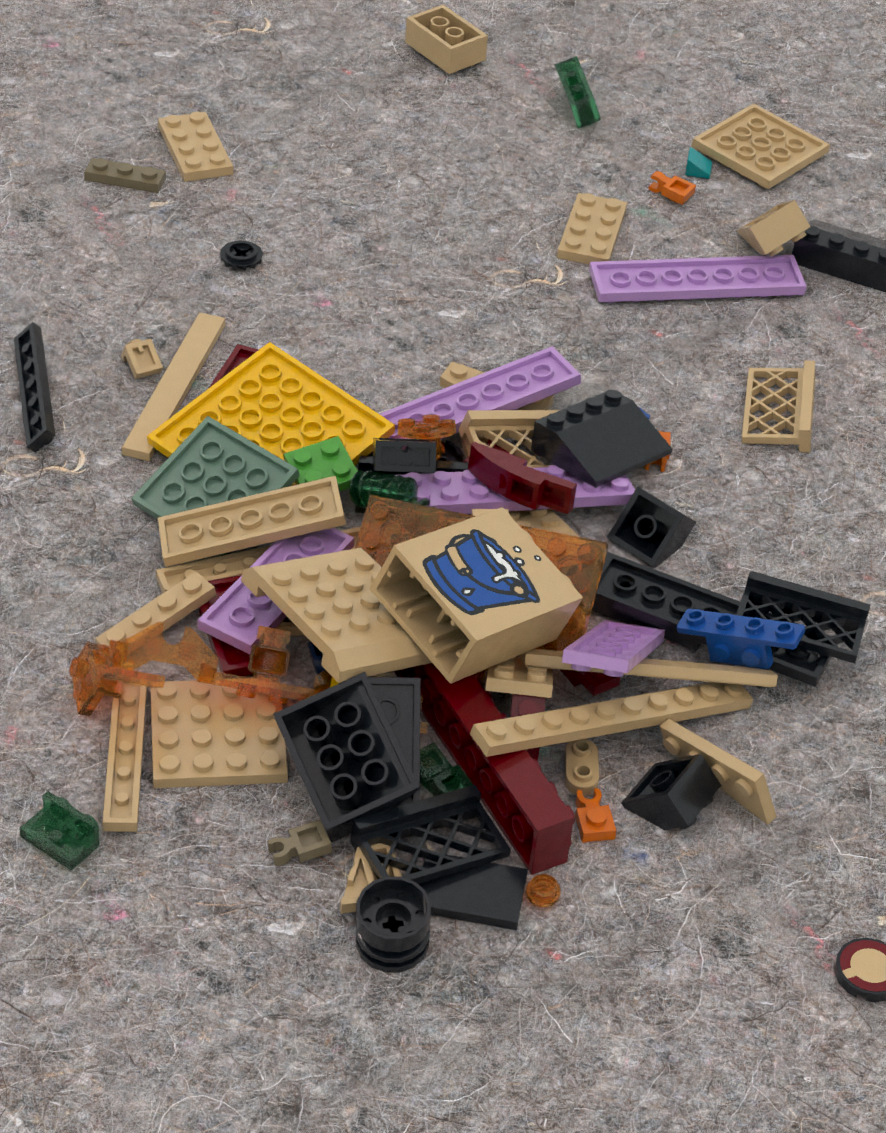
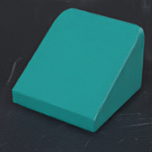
M690 147L685 175L710 179L712 161Z

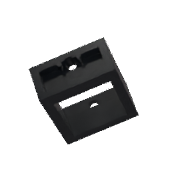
M373 438L372 468L374 471L435 473L437 442L428 439Z

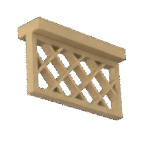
M804 360V368H749L742 444L799 445V452H811L815 361ZM754 378H767L768 380L760 383ZM786 378H798L791 383L784 381ZM775 384L781 387V389L775 392L769 389ZM762 393L767 397L759 401L754 396ZM788 393L794 396V398L788 401L782 398V396ZM776 402L780 406L771 409L767 405ZM758 410L765 413L759 418L752 415ZM787 410L793 414L788 418L780 415ZM771 419L778 422L772 427L766 424ZM757 427L764 431L760 434H749L750 431ZM787 428L793 434H780L779 432Z
M468 410L458 431L461 438H468L470 446L473 442L488 446L478 439L487 438L492 440L488 447L493 448L497 444L510 452L509 454L526 459L527 467H548L550 465H545L536 459L538 455L534 454L532 457L519 449V447L523 444L531 449L532 440L529 438L533 437L535 421L560 410ZM503 438H513L518 443L514 446Z

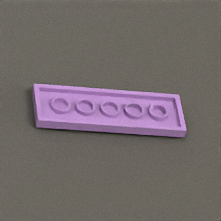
M331 528L275 541L251 567L350 550L354 547V537ZM241 576L197 620L199 630L251 655L287 616L267 595L256 597L241 581Z
M604 620L563 650L562 663L571 664V669L578 671H591V668L603 669V674L622 677L623 673H628L663 643L665 630Z

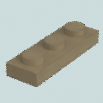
M92 158L84 171V180L159 193L166 180V171L154 167H142L125 162L108 161L103 158Z

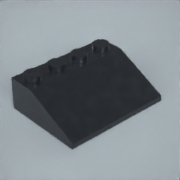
M816 219L808 222L811 227L805 230L806 236L794 242L792 255H794L799 266L886 292L885 240Z
M611 389L536 420L534 423L531 452L596 488L671 454L672 448L633 400L623 396L621 392Z
M365 672L273 714L331 843L351 834L353 819L391 809L420 790V786Z

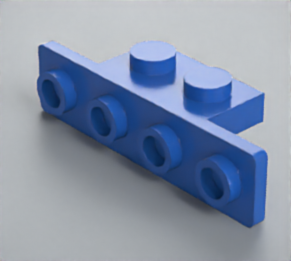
M687 609L677 625V632L706 637L710 661L769 670L773 664L771 646L796 649L805 633V626L803 624Z

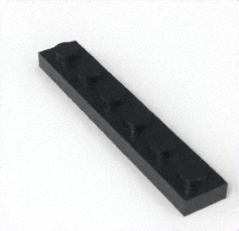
M32 322L14 338L26 445L27 448L36 453L44 445H48L56 435L42 331L40 326Z

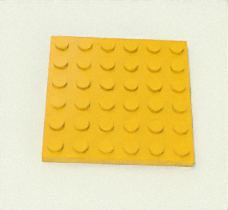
M269 342L147 435V440L156 450L169 458L198 425L209 416L284 460L283 454L339 436L351 460L356 465L359 463L360 456H367L373 451V438H389L395 433V424Z

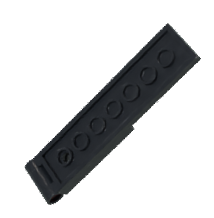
M588 544L594 550L595 561L572 566L566 574L575 589L583 596L579 604L580 606L626 624L665 630V639L693 650H697L701 643L707 645L706 637L677 632V625L687 609L736 615L740 605V601L610 553L595 544ZM769 612L763 614L767 619L776 618ZM814 634L806 635L808 639L819 640ZM771 646L773 664L770 670L816 687L832 657L799 647L796 649H786Z

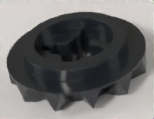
M239 240L227 243L220 251V260L224 262L226 267L232 266L234 270L241 268L245 271L248 267L254 269L256 264L262 262V249L257 244L249 241Z

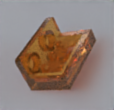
M87 641L78 657L73 658L69 674L73 679V698L76 700L78 714L90 717L104 695L121 699L124 695V688L117 650L107 645Z

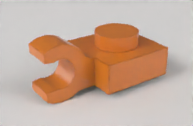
M656 171L651 175V178L658 183L653 182L648 189L654 193L661 191V195L673 202L683 205L695 193V184L676 175L669 178L660 171Z

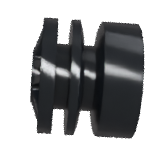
M386 876L372 881L362 889L357 899L356 948L361 959L372 968L383 972L400 973L414 968L424 959L429 949L431 901L426 891L415 881L404 877Z

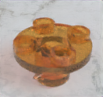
M436 414L423 415V420L419 421L411 418L399 419L397 427L399 436L409 439H428L437 442L436 460L441 458L442 453H445L441 438L449 437L456 433L455 420H440V415Z

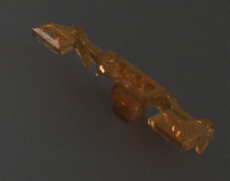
M157 622L122 642L110 640L106 665H98L97 677L151 688H163L165 676L133 670L151 660L184 666L198 682L237 689V696L255 699L256 692L269 694L268 701L288 704V698L304 700L330 688L332 676L325 670L315 675L312 689L279 683V679L285 677L288 671L290 652L285 649V645H288L290 642L291 631L264 626L257 627L255 639H259V643L253 645L250 650L248 670L253 673V676L249 678L217 672L218 657L191 627L185 626L184 636L180 643L175 645L168 644L163 638L164 622ZM391 671V672H386V673H382V674L373 675L372 677H397V676ZM420 695V714L424 695ZM420 721V734H427L428 723Z

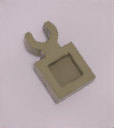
M321 819L288 829L289 838L274 837L267 841L269 853L281 851L273 854L275 866L285 865L295 856L302 863L332 853V844Z

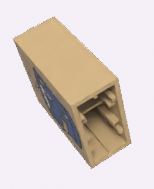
M503 507L394 545L370 588L373 594L450 684L557 640L583 599V596L575 589L571 580L558 570L534 543L530 534L522 529Z

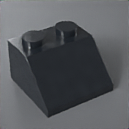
M637 487L607 538L656 568L682 547L696 521Z
M702 754L655 763L621 804L625 809L663 830L674 828L686 829L696 822V816L713 801V795L722 785Z

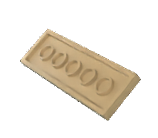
M336 476L158 517L163 561L165 567L331 529L346 525L337 479Z

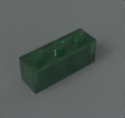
M575 56L554 64L577 127L581 128L600 121L601 118L594 96L578 57Z

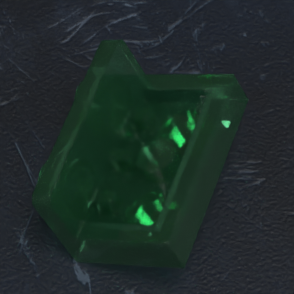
M47 791L42 795L43 808L19 828L20 837L72 871L100 846L99 825L91 815L83 814L71 806L65 798L57 797Z

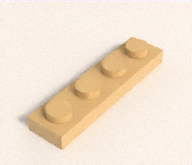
M195 571L96 637L97 647L116 664L217 596L215 587Z

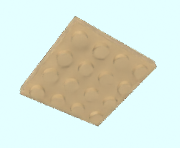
M754 103L696 136L692 141V147L702 154L715 159L722 165L731 168L740 175L767 189H770L829 152L830 144Z
M280 677L150 682L153 788L288 783L285 740L273 716L274 713L282 710Z

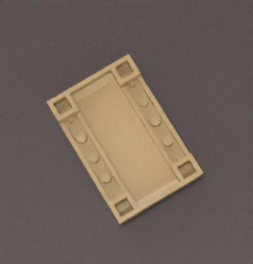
M362 548L255 566L242 571L241 581L256 597L267 595L323 653L321 665L338 683L363 672L368 677L432 663L370 590L382 567Z

